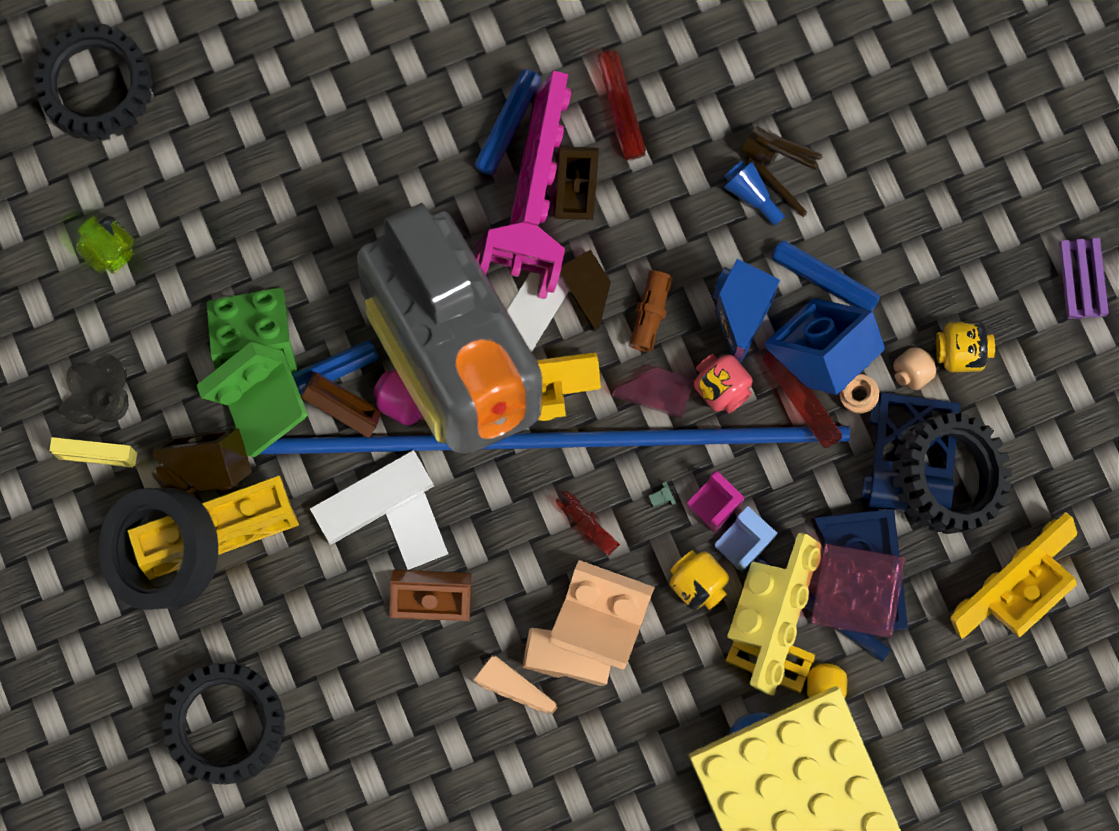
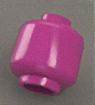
M396 369L385 372L378 380L374 389L378 410L398 423L407 426L416 423L419 419L425 420Z

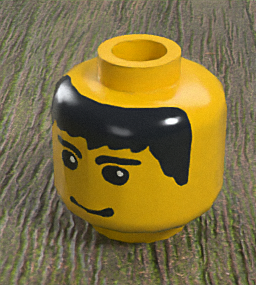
M950 322L944 326L943 332H937V362L943 363L948 372L982 371L987 364V359L994 358L995 356L994 335L987 334L981 322Z
M691 550L669 570L673 575L669 582L671 589L691 610L699 609L703 605L711 610L727 596L723 588L727 584L729 576L712 555L706 551L696 554L694 550Z

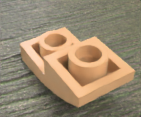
M529 629L522 668L557 678L567 676L598 686L607 684L610 671L609 665L550 644L551 630Z

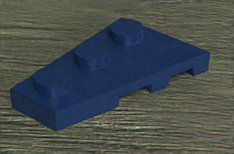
M894 509L814 518L867 632L872 634L908 630Z

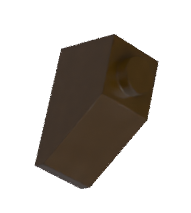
M239 428L173 436L153 450L154 456L158 461L199 491L216 489L217 493L233 491L240 486L239 482L252 473Z

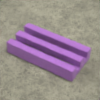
M1092 238L1088 241L1077 239L1074 242L1061 240L1059 252L1067 319L1106 317L1109 311L1100 238ZM1086 250H1090L1097 307L1095 309H1092ZM1070 251H1076L1083 306L1081 310H1077Z

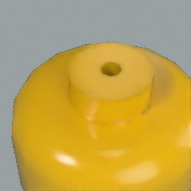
M820 664L809 671L807 678V695L809 698L837 686L845 699L847 694V675L843 669L833 664Z

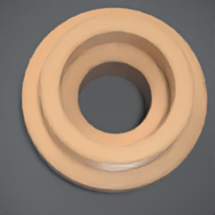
M858 374L844 390L840 391V400L843 406L850 412L866 413L872 410L879 400L878 385L871 377ZM862 389L867 393V396L859 401L855 400L852 394L854 391Z

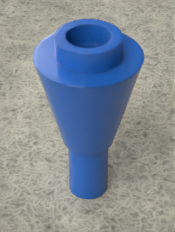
M740 161L724 175L729 181L724 188L755 209L758 208L773 226L785 217L769 198L770 195L753 161L747 166Z

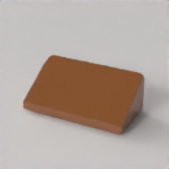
M393 570L390 580V618L469 621L472 574Z

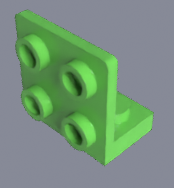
M283 288L224 297L207 302L210 350L215 370L252 341L282 350L291 373L298 372L289 335L286 299Z
M251 341L196 385L202 399L228 405L236 428L240 430L247 456L250 457L259 455L307 417L306 408L283 351Z

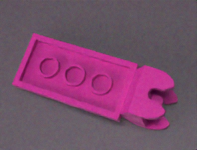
M554 70L535 92L510 224L488 230L476 242L474 256L485 275L487 274L490 262L510 267V275L516 277L519 276L520 270L540 274L537 296L542 299H546L548 292L554 293L565 251L563 246L538 227L539 223H544L547 218L550 201L544 199L547 185H552L557 169V163L552 162L554 148H559L564 133V126L559 124L561 111L567 110L571 97V89L566 87L568 74Z

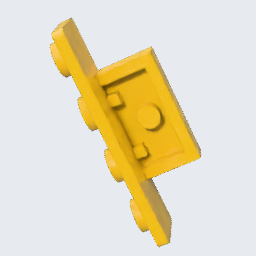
M596 353L536 360L542 372V412L538 419L540 421H548L556 417L566 416L563 394L598 390L601 388L599 362Z
M1066 512L1059 519L1050 521L1043 528L1041 535L1029 546L1020 548L1013 556L1012 561L1004 569L990 575L984 582L983 588L972 598L965 599L959 603L950 618L956 634L962 639L965 638L992 613L1020 638L1077 586L1075 577L1053 559L1060 550L1077 536L1072 516Z

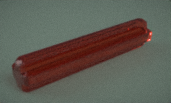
M616 50L604 51L598 54V64L625 158L629 161L640 159L645 156L646 149L618 52Z
M768 350L763 356L764 363L820 445L826 449L837 444L842 438V433L812 389L807 388Z

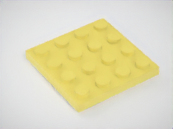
M837 686L829 688L688 754L722 831H900L841 690Z

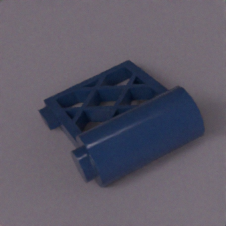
M881 393L880 400H878L870 414L869 424L877 425L872 474L864 475L861 498L868 499V507L906 512L905 509L909 506V503H900L897 497L898 494L903 492L902 487L894 488L893 479L899 477L900 472L892 471V462L883 460L884 447L894 439L900 445H903L900 441L903 437L902 434L916 423L924 421L923 418L932 411L958 414L960 403ZM888 405L904 407L912 416V419L897 429L887 417ZM916 409H921L923 411L921 413H918ZM886 428L891 433L887 438H885ZM942 435L933 440L929 448L935 444L945 456L944 469L929 467L925 463L924 474L928 488L939 504L951 510L957 439L953 436H947V445H945L941 439L946 435Z

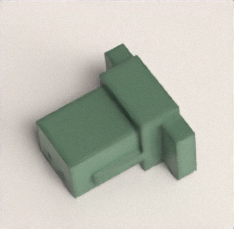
M667 482L662 483L664 488L649 496L654 508L669 502L673 506L677 504L673 497L675 493L673 490H670Z

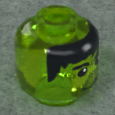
M93 216L77 231L82 237L77 242L76 250L98 273L109 271L111 274H114L135 255V252L132 250L135 243L133 236L113 216H106L100 220Z

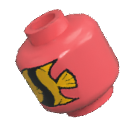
M711 354L696 367L700 374L694 381V388L713 411L726 410L727 413H731L752 395V392L749 390L752 386V377L733 355L727 354L717 358L715 354Z

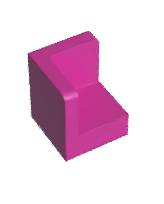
M715 470L710 475L709 481L686 503V506L715 533L742 505L745 497Z

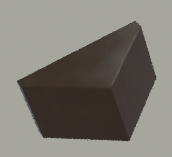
M559 146L555 160L557 163L554 192L555 219H594L599 148Z

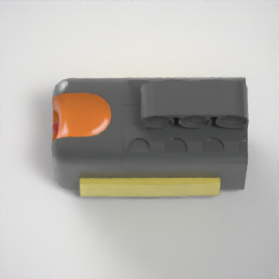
M419 203L385 218V235L363 246L357 255L361 293L365 298L366 313L372 327L437 442L447 443L455 453L466 455L477 452L531 427L538 421L542 412V372L540 366L450 214L444 211L431 216L423 203Z

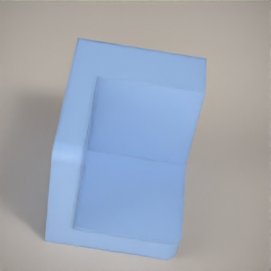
M747 506L737 517L735 523L715 543V548L743 573L751 565V562L775 539L777 532Z

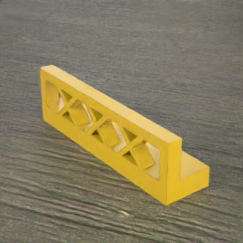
M280 476L202 503L209 512L216 528L218 555L299 526ZM166 516L128 530L138 565L149 580L180 569L183 560V539L180 529L172 517Z

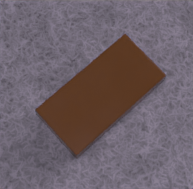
M317 372L312 373L301 396L302 399L370 438L377 427L381 414L378 408Z

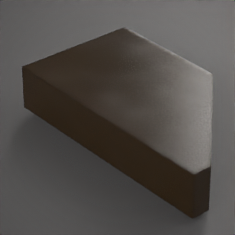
M590 249L561 267L560 278L593 331L596 332L600 329L611 281Z

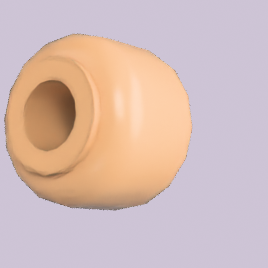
M917 347L909 348L893 363V368L897 372L895 379L901 386L908 385L912 390H920L936 375V366L932 356L925 350Z

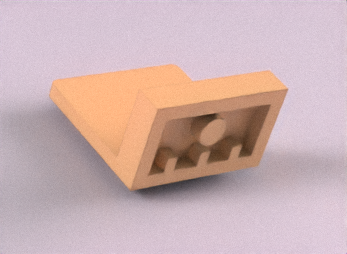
M579 560L574 570L566 599L550 634L549 643L566 651L575 652L600 661L605 665L625 669L654 587Z

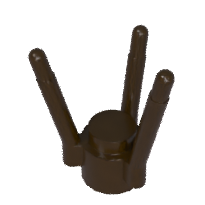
M758 126L755 127L742 148V153L750 157L746 165L753 161L758 173L800 216H806L807 211L763 164L766 162L771 165L777 156L781 154L815 170L818 168V163L806 156L821 160L822 154L784 139L770 130L767 132Z

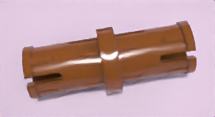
M651 270L648 273L644 295L641 302L636 305V323L628 346L635 350L648 353L653 352L657 330L660 322L665 320L667 313L664 307L673 277L667 273Z

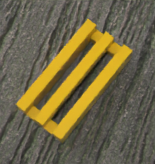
M733 642L725 662L753 673L756 664L737 657V653L741 650L758 657L761 649ZM792 645L789 647L787 654L804 662L802 666L785 660L784 669L798 674L796 681L783 676L779 685L800 693L816 655Z

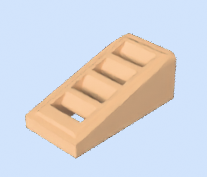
M496 656L490 658L474 679V682L479 687L545 714L552 715L557 709V705L553 700Z

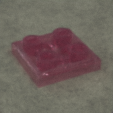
M825 544L811 624L892 638L906 558Z

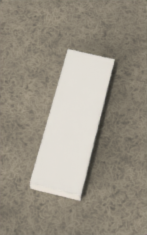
M413 450L310 508L328 542L332 545L429 490L434 485Z

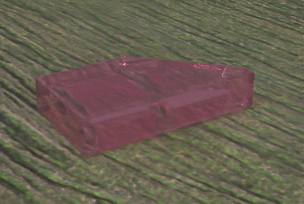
M655 368L641 377L615 388L613 397L682 419L694 379Z

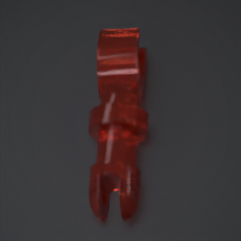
M563 491L562 493L570 500V504L566 507L556 498L558 508L578 524L576 529L581 534L585 532L606 555H610L620 545L619 542L597 522L598 516L593 511L588 513L572 493Z

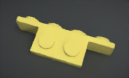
M801 532L797 534L787 569L751 562L727 636L734 642L761 648L750 685L772 696L783 679L785 659L789 647L793 645L796 639V625L801 609L805 607L808 601V587L813 571L817 569L821 559V544L808 534Z

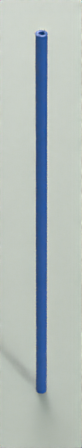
M850 426L516 433L481 450L850 441ZM434 435L370 436V438L366 436L279 438L259 455L399 452L413 450L444 451L452 449L447 443L437 442Z

